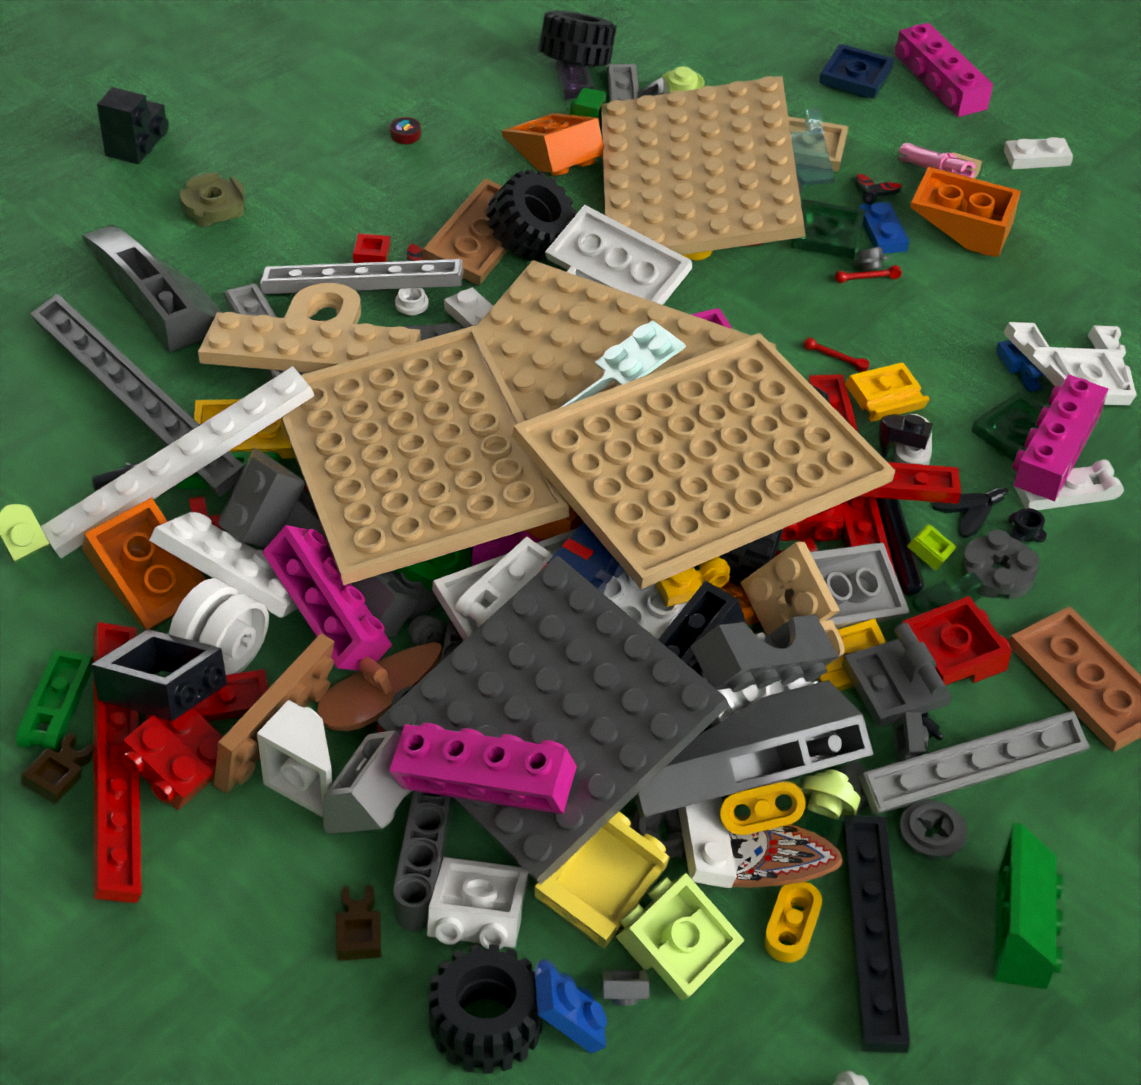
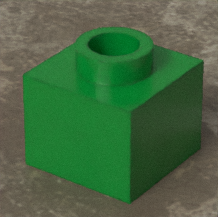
M583 87L577 99L573 98L571 102L570 115L598 118L599 126H601V106L606 103V92Z

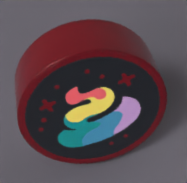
M397 118L390 124V136L393 141L399 144L415 143L421 137V124L414 118Z

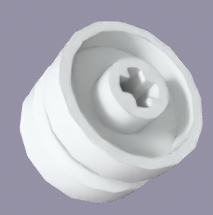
M211 578L202 581L194 587L181 602L172 619L169 635L222 648L226 675L241 673L256 657L264 642L269 626V613L266 606L245 594H239L236 588L221 580Z

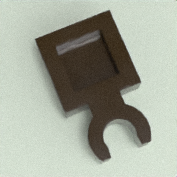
M70 733L66 735L62 740L59 753L47 748L21 774V785L56 805L81 779L82 767L92 760L93 745L89 743L85 749L75 751L73 748L76 743V734Z
M366 885V896L361 900L351 899L349 886H343L341 890V903L344 912L336 913L337 961L382 958L380 910L372 911L375 906L372 885Z

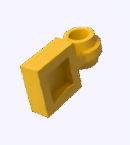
M718 556L700 564V570L696 571L692 567L655 583L666 607L688 602L705 580L718 588L725 585L730 579V567L727 561Z

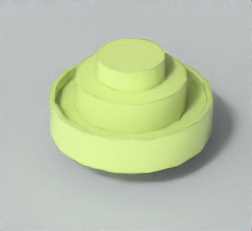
M678 67L663 75V78L669 85L670 92L700 89L705 86L704 79L688 67Z
M826 769L824 773H816L814 776L803 777L799 786L805 796L807 809L811 813L828 820H838L839 817H844V815H856L860 796L854 791V787L848 782L849 778L845 774L832 769Z

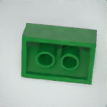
M1015 822L1012 823L997 869L994 981L1047 990L1053 973L1060 974L1063 963V947L1056 946V936H1060L1063 926V910L1056 909V899H1060L1062 895L1063 874L1057 873V855L1023 824Z

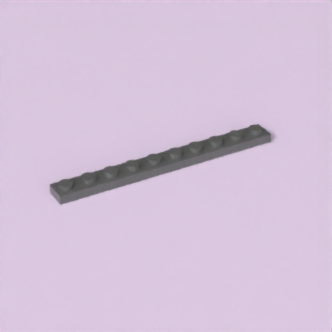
M59 294L54 295L30 313L36 324L166 447L200 426L199 423ZM228 451L195 472V474L213 492L221 497L234 487L244 465Z

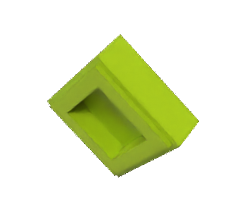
M927 524L907 546L935 571L957 548L930 524Z

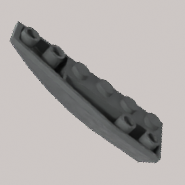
M114 225L82 235L83 241L169 353L204 340L217 312H222L200 285Z
M829 680L758 698L701 732L635 795L640 818L873 755L863 714Z

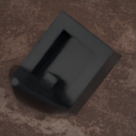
M890 414L882 417L878 438L881 454L887 458L891 442L925 450L933 423L925 422V419L917 415L901 416Z

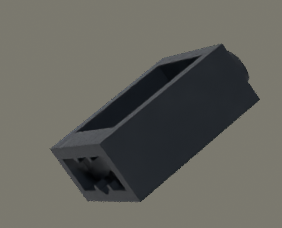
M149 629L91 664L98 701L151 716L154 714L158 718L174 721L227 684L222 648ZM162 670L172 673L166 678L156 675Z

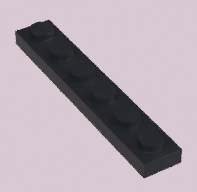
M844 815L842 833L862 1052L908 1053L910 1034L886 817Z

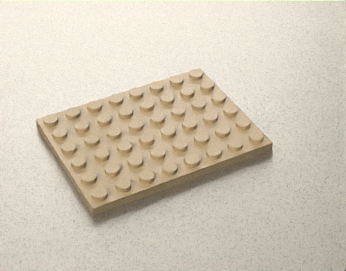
M766 76L758 80L735 81L726 85L704 86L700 89L673 91L669 94L656 96L645 95L637 99L614 100L602 104L605 216L680 255L805 237L782 76Z
M532 261L477 325L525 421L562 407L601 379L605 372L595 364V361L604 356L607 349L614 345H619L632 336L638 327L648 324L652 320L682 341L686 347L651 373L751 336L536 261ZM769 342L776 349V344ZM612 381L598 393L617 387L620 384Z
M476 325L303 374L301 376L311 387L315 396L281 417L343 585L570 517L569 507L564 497L512 437L513 425L525 420Z
M760 333L513 425L512 437L640 589L893 481L895 474L893 467Z

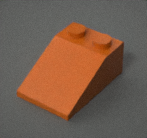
M551 113L501 130L503 137L537 170L551 172V176L565 174L569 172V167L574 165L579 167L595 163L596 157L603 155L604 144L598 118Z
M928 167L912 199L910 208L967 250L999 258L1015 219L1021 191Z
M152 497L86 532L82 545V550L101 579L145 631L147 629L151 630L172 618L189 592L206 580L200 570L149 541L155 527L168 522Z

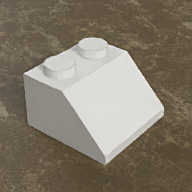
M288 700L257 733L263 784L323 817L324 795L333 784L323 719L311 708L301 707Z

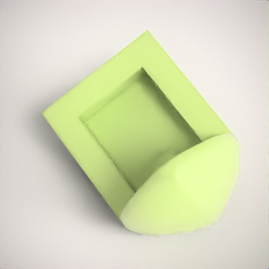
M10 504L2 509L0 512V536L14 562L50 546L30 507L21 504Z

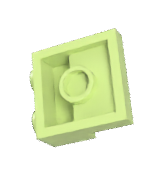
M687 873L673 882L668 877L660 881L648 893L653 901L645 909L640 904L631 909L619 921L624 929L616 936L644 970L653 967L681 1001L690 997L744 941L742 936Z

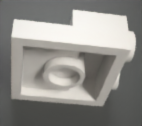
M444 857L429 905L427 936L437 937L440 942L448 945L455 944L458 941L481 943L488 950L489 944L499 945V949L503 947L515 948L529 873L523 867Z

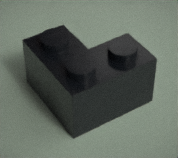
M112 87L97 103L104 152L107 157L139 165L168 131L169 121L166 118L165 106L147 101L146 95Z

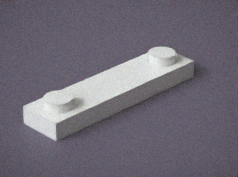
M722 797L678 808L689 877L696 883L731 888L737 878L729 832L723 825L720 816L723 804Z

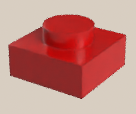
M358 233L353 251V263L387 262L391 248V236Z

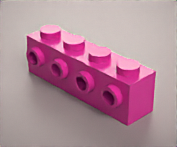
M930 23L914 25L913 27L899 30L895 46V56L957 117L988 109L993 83Z
M1068 374L1061 387L1055 385L1048 402L1050 408L1046 406L1042 408L1036 424L1039 428H1031L1024 448H1027L1026 451L1020 449L1014 460L1012 470L1017 471L1014 482L1015 487L1054 502L1056 501L1102 413L1109 388Z
M285 525L262 553L315 635L318 637L323 633L335 641L331 658L334 660L335 666L339 669L361 671L359 663L363 658L370 657L377 662L392 644L384 633L385 628L381 621L373 616L365 605L363 594L353 587L352 584L343 585L333 556L326 546L327 541L325 537L314 529L308 530Z
M422 723L421 726L404 725L389 771L400 786L407 790L563 814L577 766L567 748L555 741L544 740L538 744L525 742L521 738L509 734H503L500 738L484 736L473 729L464 728L460 732L445 730L433 723Z

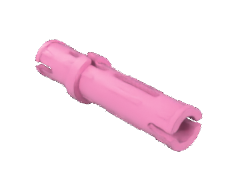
M904 143L898 153L907 155V157L898 156L899 160L904 163H910L925 169L932 167L973 178L975 175L974 170L966 168H976L973 162L959 159L950 152L939 153L911 143Z

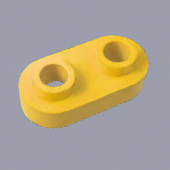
M777 781L730 794L725 798L720 810L721 820L730 832L737 835H747L790 825L802 816L805 809V796L800 787L790 781ZM781 794L788 795L792 799L791 807L780 809L776 805V798ZM739 804L747 805L751 811L750 816L746 819L738 818L734 812L735 807Z
M804 881L786 884L781 888L764 939L765 948L774 959L790 963L800 960L807 953L822 906V896L814 885ZM800 906L804 909V911H799L797 909H793L792 907ZM780 941H789L792 945H784Z

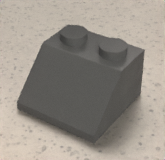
M253 448L220 513L219 525L242 542L267 547L284 528L306 485V481L259 449Z

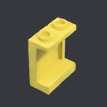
M621 812L612 817L552 876L541 885L537 883L535 886V897L603 949L609 945L621 929L622 924L619 921L642 901L666 869L669 856L664 853L666 851L665 846L652 835L646 833L644 836H641L630 828L631 822Z

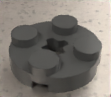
M998 529L992 530L987 536L978 537L966 546L961 563L964 569L962 575L965 582L974 591L983 596L996 599L997 594H1009L1008 599H1015L1025 595L1033 587L1040 558L1037 553L1019 540L1010 537L1007 532ZM993 564H1001L1006 568L999 567L996 569L993 567Z

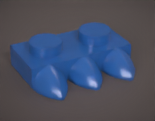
M547 959L540 960L535 969L538 1015L591 1054L605 1048L604 1027L607 1025V1018L602 1006L594 1000L589 990L582 986L577 987L568 974L559 973L551 961Z

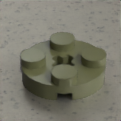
M220 173L201 174L189 179L186 182V189L184 191L181 189V208L188 217L195 220L196 225L201 227L210 226L214 222L239 218L244 214V187L238 179L230 176L229 181L221 179Z

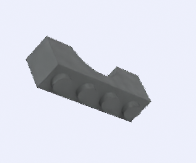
M817 615L792 617L766 636V643L759 639L745 622L718 625L690 646L708 683L717 690L731 689L733 693L744 690L751 685H756L758 689H761L778 681L782 685L790 684L799 678H804L806 682H809L824 675L827 672L826 665L838 658Z

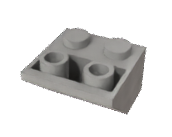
M395 730L368 734L324 795L323 829L327 834L384 828L394 818V811L404 796L412 791L403 789L389 771L400 740V735Z

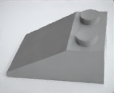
M884 543L810 552L840 609L838 613L827 619L833 620L837 630L874 618L878 624L910 613ZM793 589L785 590L784 593L785 601L790 606L793 605L791 597L795 595Z

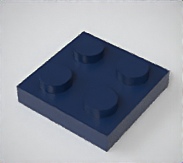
M839 44L821 71L819 83L827 85L832 89H841L855 93L860 97L875 99L893 70L895 59Z

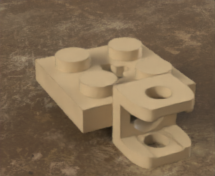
M795 542L740 582L767 636L792 617L817 615L838 658L844 654L843 640L833 620H827L838 613L840 609L805 542ZM793 589L795 595L791 597L792 606L785 601V590Z

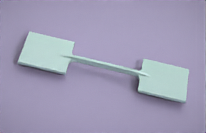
M653 320L648 324L641 325L633 332L632 336L619 345H614L607 349L604 356L595 361V364L605 372L603 377L562 407L597 394L612 381L622 385L646 376L683 350L686 345Z

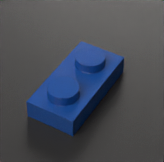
M890 202L860 205L858 216L873 248L882 247L883 254L908 251L909 239Z

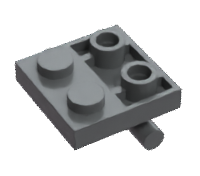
M902 623L894 629L898 639L847 654L842 662L846 673L878 728L894 723L905 712H921L923 714L948 706L952 698L935 669L936 661L925 643L919 642L908 623Z

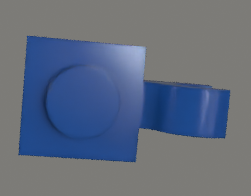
M1010 340L998 342L996 353L1009 372H1021L1023 385L1028 392L1042 390V385L1037 377L1045 375Z

